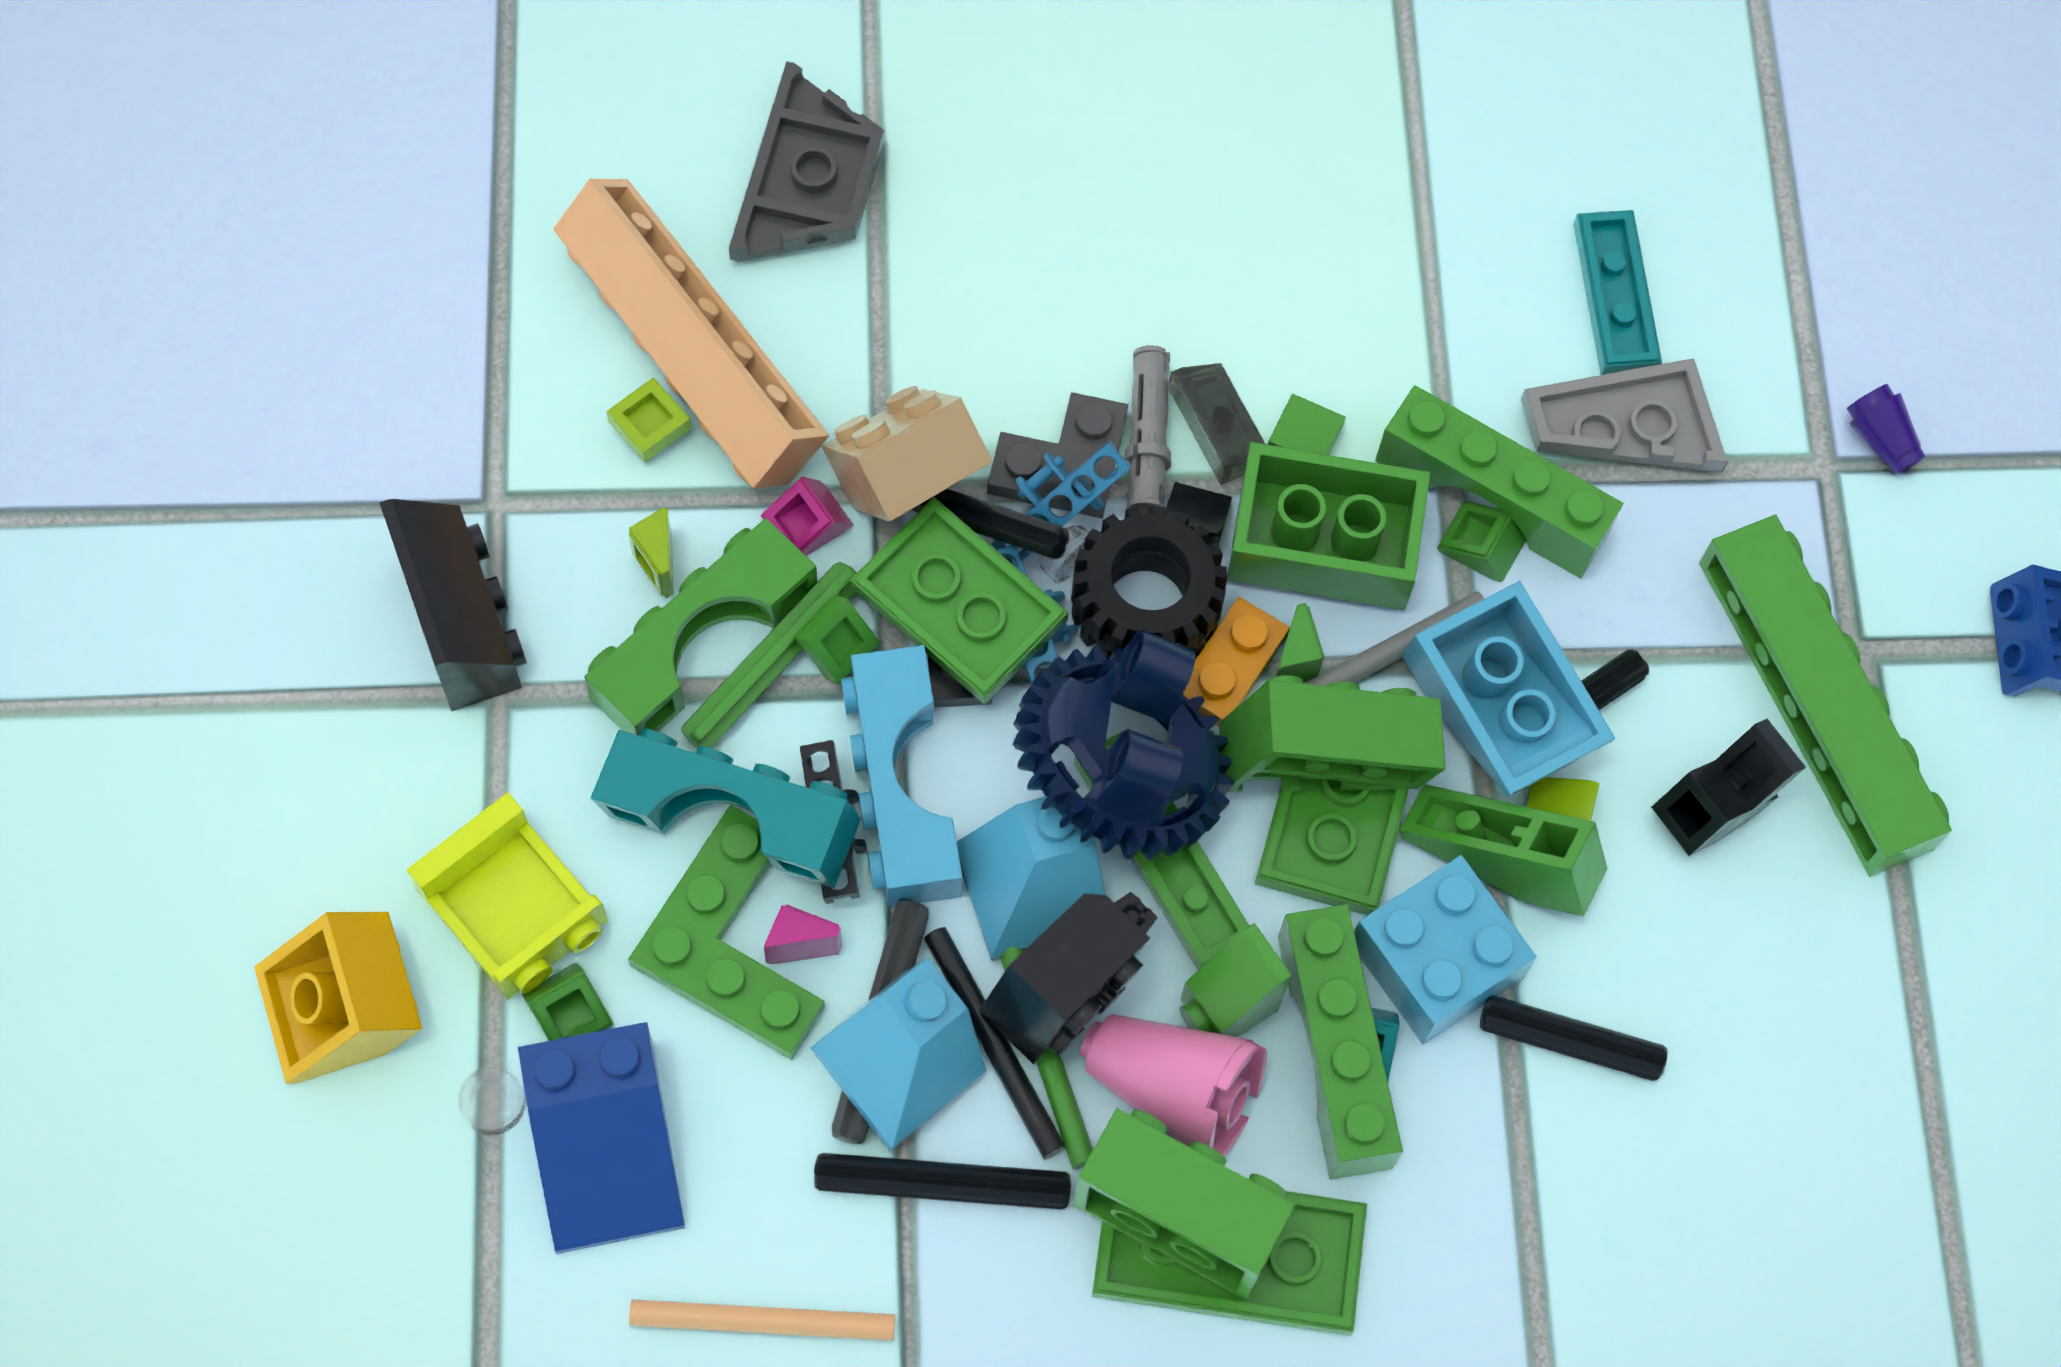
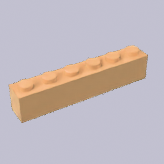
M589 178L553 228L554 232L567 247L569 257L574 263L585 270L600 290L599 293L602 300L618 313L632 331L635 343L642 350L649 353L666 375L665 379L669 387L675 393L682 396L699 418L702 430L716 440L730 458L736 474L743 481L750 484L753 489L789 485L830 435L629 179Z

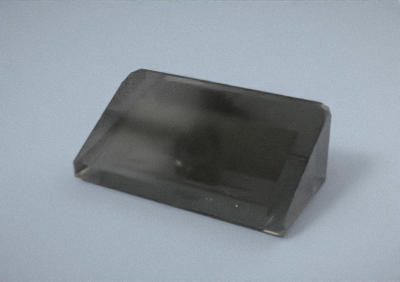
M1216 363L1189 366L1171 371L1168 389L1219 484L1223 485L1242 477L1250 442L1265 444L1223 365Z

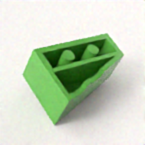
M1276 676L1268 679L1265 684L1219 722L1220 736L1228 738V743L1220 754L1231 758L1232 765L1225 773V775L1234 780V785L1228 792H1242L1243 783L1247 780H1281V791H1301V779L1339 780L1340 790L1418 789L1446 769L1440 698L1416 696V692L1409 688H1392L1383 692L1360 690V686L1353 682H1335L1321 686L1303 684V680L1297 676Z

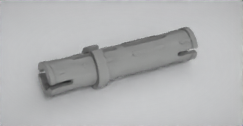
M1156 345L1141 346L1133 352L1134 374L1130 446L1125 449L1124 459H1127L1132 465L1129 469L1127 508L1139 506L1141 515L1151 514L1152 506L1165 507V472L1171 467V451L1166 447L1170 352H1166L1165 348Z

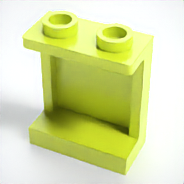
M509 792L406 869L415 890L507 1000L519 991L526 994L539 987L551 975L553 971L551 966L570 951L573 954H577L590 947L601 936L603 932L601 926L608 922L602 902L595 894L589 895L531 827L524 810Z

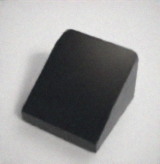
M1175 482L1164 516L1175 518L1178 511L1190 516L1188 524L1190 528L1195 529L1201 524L1210 532L1207 546L1216 543L1219 545L1232 496Z

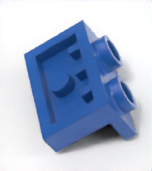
M2032 564L1993 583L1990 587L2002 692L2013 697L2036 687L2061 692V571Z

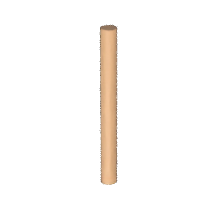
M631 1299L629 1326L894 1341L895 1314Z

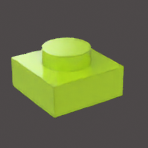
M654 377L606 411L608 422L644 463L692 429L690 417Z

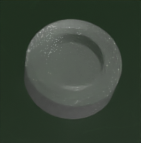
M1081 524L1066 528L1069 531L1070 540L1061 558L1053 559L1044 555L1040 558V569L1057 584L1064 582L1074 574L1078 550L1084 549L1085 537L1089 533Z
M485 1067L473 1072L463 1082L458 1095V1105L463 1118L473 1130L485 1135H499L511 1130L518 1124L525 1111L526 1099L520 1082L511 1072L500 1067Z

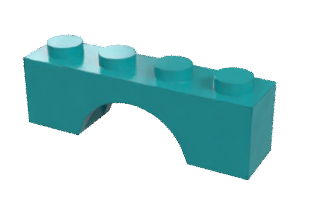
M618 729L590 797L609 817L665 834L681 817L699 807L712 804L739 806L755 814L761 834V853L776 870L835 888L861 821L860 816L846 800L847 793L835 786L819 781H813L810 788L789 782L790 776L765 764L756 763L753 771L732 765L733 758L710 747L699 746L696 753L677 748L676 740L655 730L643 729L639 736Z

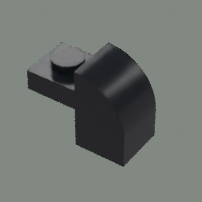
M1765 719L1754 724L1716 760L1688 772L1651 808L1688 856H1691L1720 841L1758 815L1779 797L1777 793L1800 774L1806 766L1771 722Z

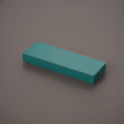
M1634 210L1578 213L1573 226L1600 375L1662 364Z

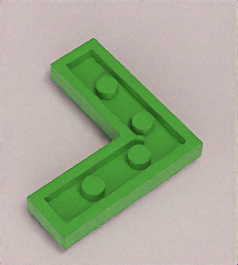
M730 804L628 960L630 966L792 1061L825 1009V1001L721 941L771 864L761 853V834L757 819Z

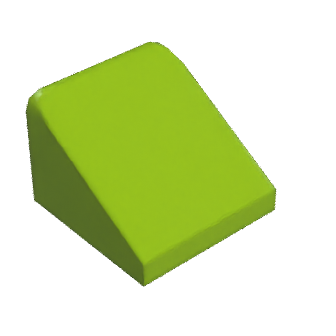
M663 507L629 527L628 536L633 557L661 597L664 595L665 598H668L674 594L672 529L668 508Z
M1545 777L1530 785L1526 807L1591 821L1600 783L1585 779Z

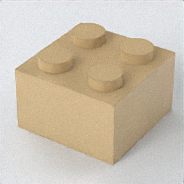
M917 386L905 388L890 396L885 401L887 409L870 419L866 415H860L844 422L834 430L836 438L821 446L852 508L888 522L993 462L962 398L940 393L936 390H919Z

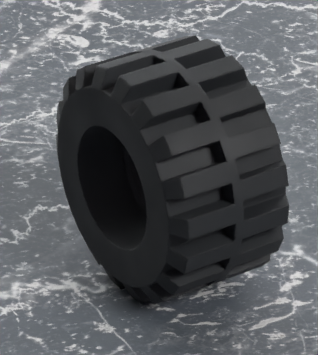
M1139 506L1127 508L1123 520H1119L1113 513L1102 520L1101 532L1093 528L1085 537L1084 549L1078 550L1075 560L1071 593L1074 625H1081L1080 638L1087 647L1097 643L1105 654L1106 659H1108L1116 648L1124 650L1139 630H1144L1193 649L1195 658L1201 653L1205 640L1209 641L1218 626L1226 594L1227 567L1221 566L1223 553L1218 543L1207 546L1210 532L1201 524L1195 529L1188 526L1190 516L1178 511L1175 518L1164 516L1165 507L1152 506L1151 514L1141 515ZM1133 572H1156L1170 579L1180 590L1182 598L1164 609L1145 610L1126 602L1118 594L1114 584L1122 577Z

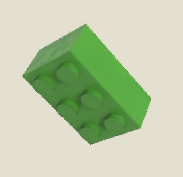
M1250 442L1243 474L1227 580L1405 610L1416 580L1430 472Z
M1116 1108L1078 1176L1073 1206L1247 1301L1296 1204L1284 1199L1286 1191L1274 1181L1252 1173L1247 1179L1225 1167L1226 1158L1213 1148L1196 1141H1192L1188 1147L1166 1135L1167 1126L1154 1116L1136 1109L1129 1115Z

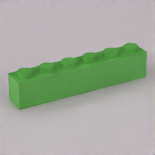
M1777 514L1712 539L1699 565L1869 877L1935 850L1952 831L1949 825L1947 807L1937 793L1930 791L1919 771V759L1914 747L1907 739L1900 737L1889 717L1890 710L1885 695L1877 686L1871 685L1860 665V653L1857 645L1850 635L1842 633L1831 613V601L1827 591L1819 582L1813 581L1803 563L1802 549L1796 536L1791 531H1785Z

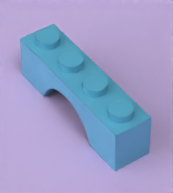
M919 645L851 655L852 677L841 678V687L846 715L857 714L860 734L850 735L854 771H866L869 792L858 793L863 830L875 829L878 851L867 852L872 888L885 889L887 908L895 907L899 900L926 903L962 897L963 877L953 818L931 813L914 803L902 790L894 771L897 758L908 741L917 733L933 725L934 701L925 646Z

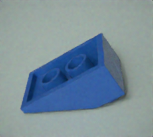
M643 1022L519 1046L518 1053L527 1110L555 1253L560 1254L684 1229L685 1222L661 1084L648 1023Z

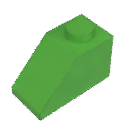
M1253 923L1241 931L1185 982L1180 999L1184 1005L1179 1008L1180 1014L1188 1028L1239 1037L1278 1012L1292 975L1257 925Z

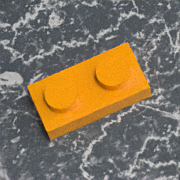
M1238 596L1196 658L1190 681L1183 695L1188 700L1193 697L1202 696L1205 701L1198 712L1202 717L1206 715L1217 716L1219 721L1216 723V726L1219 727V722L1246 700L1288 637L1290 627Z

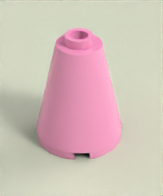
M1116 1014L1109 1015L1102 1023L1095 1021L1089 1027L1080 1051L1081 1056L1086 1058L1085 1068L1088 1074L1133 1109L1146 1112L1164 1123L1168 1128L1166 1132L1168 1136L1188 1147L1192 1141L1203 1143L1218 1151L1224 1157L1231 1151L1245 1128L1249 1117L1241 1113L1248 1095L1258 1098L1267 1067L1266 1048L1256 1044L1253 1040Z

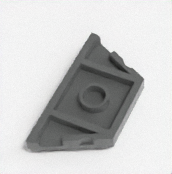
M786 61L732 235L729 245V257L733 261H745L855 240L858 234L884 145V129L864 114L853 112L848 107L846 101L832 90L828 89L824 93L804 78L803 69L793 62Z

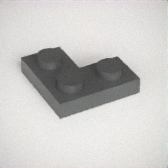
M1071 392L1059 444L1000 431L987 483V494L1032 503L1027 497L1022 499L1017 494L1020 488L1016 483V479L1021 476L1029 480L1046 465L1043 457L1045 453L1049 452L1055 458L1059 455L1062 456L1065 460L1063 467L1070 473L1075 468L1077 469L1108 441H1111L1119 452L1129 404ZM1104 456L1095 464L1097 474L1104 478L1115 470L1116 461L1112 457ZM1054 474L1037 489V492L1045 498L1062 481ZM1082 475L1094 488L1093 480L1088 476ZM1072 485V489L1075 492V494L1082 497V495ZM1111 486L1099 495L1105 503L1102 509L1097 511L1088 504L1078 514L1103 519ZM1056 495L1050 500V508L1072 511V502L1068 497Z

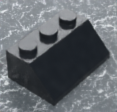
M389 499L379 502L451 712L521 689L522 686L516 667L527 664L516 629L503 632L498 614L508 611V607L498 577L496 575L485 579L479 561L490 558L479 523L467 527L460 505Z

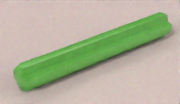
M841 561L834 563L682 725L681 732L691 745L697 749L699 746L712 748L803 651V648L794 636L835 595L850 600L856 594L850 587V579L857 572L851 566Z

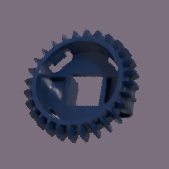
M1139 630L1124 650L1116 648L1108 659H1106L1099 646H1094L1087 657L1078 649L1073 650L1066 660L1058 656L1047 670L1043 668L1023 695L1019 703L1020 711L1013 722L1014 727L1019 732L1016 734L1012 745L1015 749L1024 752L1018 761L1017 768L1033 772L1034 775L1027 784V790H1042L1046 799L1041 805V810L1054 807L1062 815L1059 828H1063L1070 823L1081 830L1080 843L1086 842L1091 836L1100 839L1103 854L1110 852L1115 845H1120L1123 857L1126 860L1133 858L1140 850L1145 859L1149 861L1159 856L1162 852L1172 857L1183 847L1190 848L1193 844L1197 843L1221 818L1219 814L1228 806L1230 800L1225 794L1233 787L1234 780L1225 775V773L1232 765L1231 758L1219 754L1227 745L1228 738L1214 735V731L1211 730L1219 721L1217 716L1206 715L1202 717L1198 712L1205 701L1202 696L1193 697L1188 700L1183 695L1194 668L1195 652L1193 649L1150 632ZM1111 702L1154 718L1168 732L1167 743L1133 730L1125 729L1107 750L1105 744ZM1060 744L1067 746L1073 751L1081 766L1090 775L1092 788L1084 798L1076 792L1079 785L1072 778L1062 761L1055 763L1051 756ZM1188 794L1186 806L1166 815V808L1171 802L1179 800Z

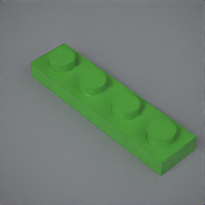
M1122 732L1106 740L1105 748L1107 750ZM1075 756L1074 766L1090 791L1092 788L1090 775L1084 770ZM1174 802L1167 806L1166 815L1178 810ZM1199 842L1193 844L1190 848L1183 847L1172 857L1162 852L1159 856L1149 861L1145 859L1140 850L1131 858L1197 970L1249 926Z

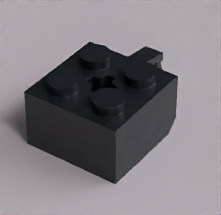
M1129 892L1116 902H1113L1107 895L1083 894L1007 967L979 1009V1012L1033 1065L1049 1049L1057 1056H1060L1085 1030L1084 1026L1096 1013L1099 1015L1103 1014L1126 990L1125 986L1142 969L1144 965L1136 957L1150 940L1146 933L1158 917L1132 892Z

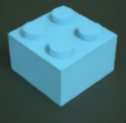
M1462 855L1359 920L1354 931L1360 959L1422 1045L1483 1006L1490 996H1498L1524 979L1537 958L1536 954Z

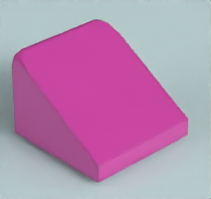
M803 476L760 515L763 520L767 518L806 556L842 535L853 525L823 482Z
M781 905L764 944L765 961L767 964H781L839 955L842 948L841 927H839V924L790 905Z

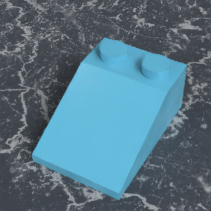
M1520 580L1417 633L1402 655L1424 695L1431 698H1440L1442 720L1507 798L1616 739Z

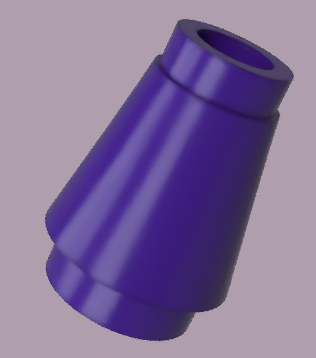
M1888 383L1874 389L1846 408L1853 419L1849 425L1887 466H1890L1895 475L1904 472L1926 458L1925 453L1921 449V443L1902 394L1898 393L1895 395Z

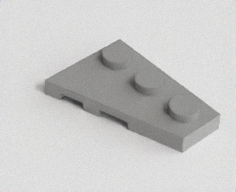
M1694 358L1527 388L1524 390L1521 398L1537 452L1723 472L1728 463Z

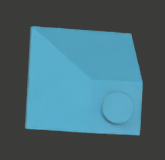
M1046 796L1016 804L957 841L961 871L991 961L1000 959V956L1010 947H1018L1025 950L1083 894L1106 895L1093 836L1086 842L1080 843L1081 830L1070 823L1063 828H1059L1062 815L1054 807L1041 810V805Z
M929 957L902 973L810 1047L811 1051L888 1150L897 1146L987 1071L968 1008Z

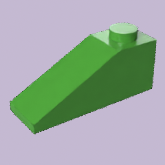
M1427 784L1423 785L1399 829L1402 839L1447 862H1451L1462 855L1479 879L1525 903L1583 917L1608 869L1596 822Z

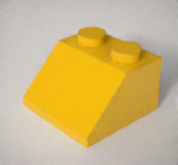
M326 912L254 966L286 1084H297L384 1056L423 1029L389 912Z

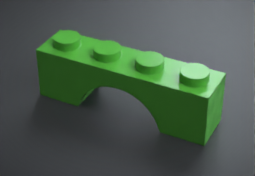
M1415 384L1386 426L1375 462L1380 464L1430 472L1428 489L1436 486H1451L1464 489L1486 499L1501 509L1516 523L1526 538L1529 550L1580 579L1609 535L1624 504Z
M767 518L762 520L752 530L749 528L740 530L729 540L724 548L723 555L707 569L699 567L690 573L682 582L678 595L663 608L655 606L648 610L637 621L633 629L634 633L617 648L615 646L605 648L592 660L588 667V673L584 676L590 700L622 731L639 736L643 729L659 732L685 708L677 672L682 654L690 642L707 628L726 621L747 620L774 628L817 582L816 565Z
M1348 904L1285 914L1278 934V941L1283 963L1292 975L1288 984L1290 996L1294 998L1300 1009L1311 1050L1317 1095L1316 1118L1329 1179L1333 1180L1391 1170L1403 1153V1148Z

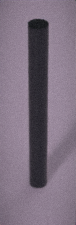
M940 927L924 937V941L944 978L968 1008L975 1034L1044 1160L1057 1155L1066 1146L1007 1038L979 1012V1009L985 1002V998L947 928Z

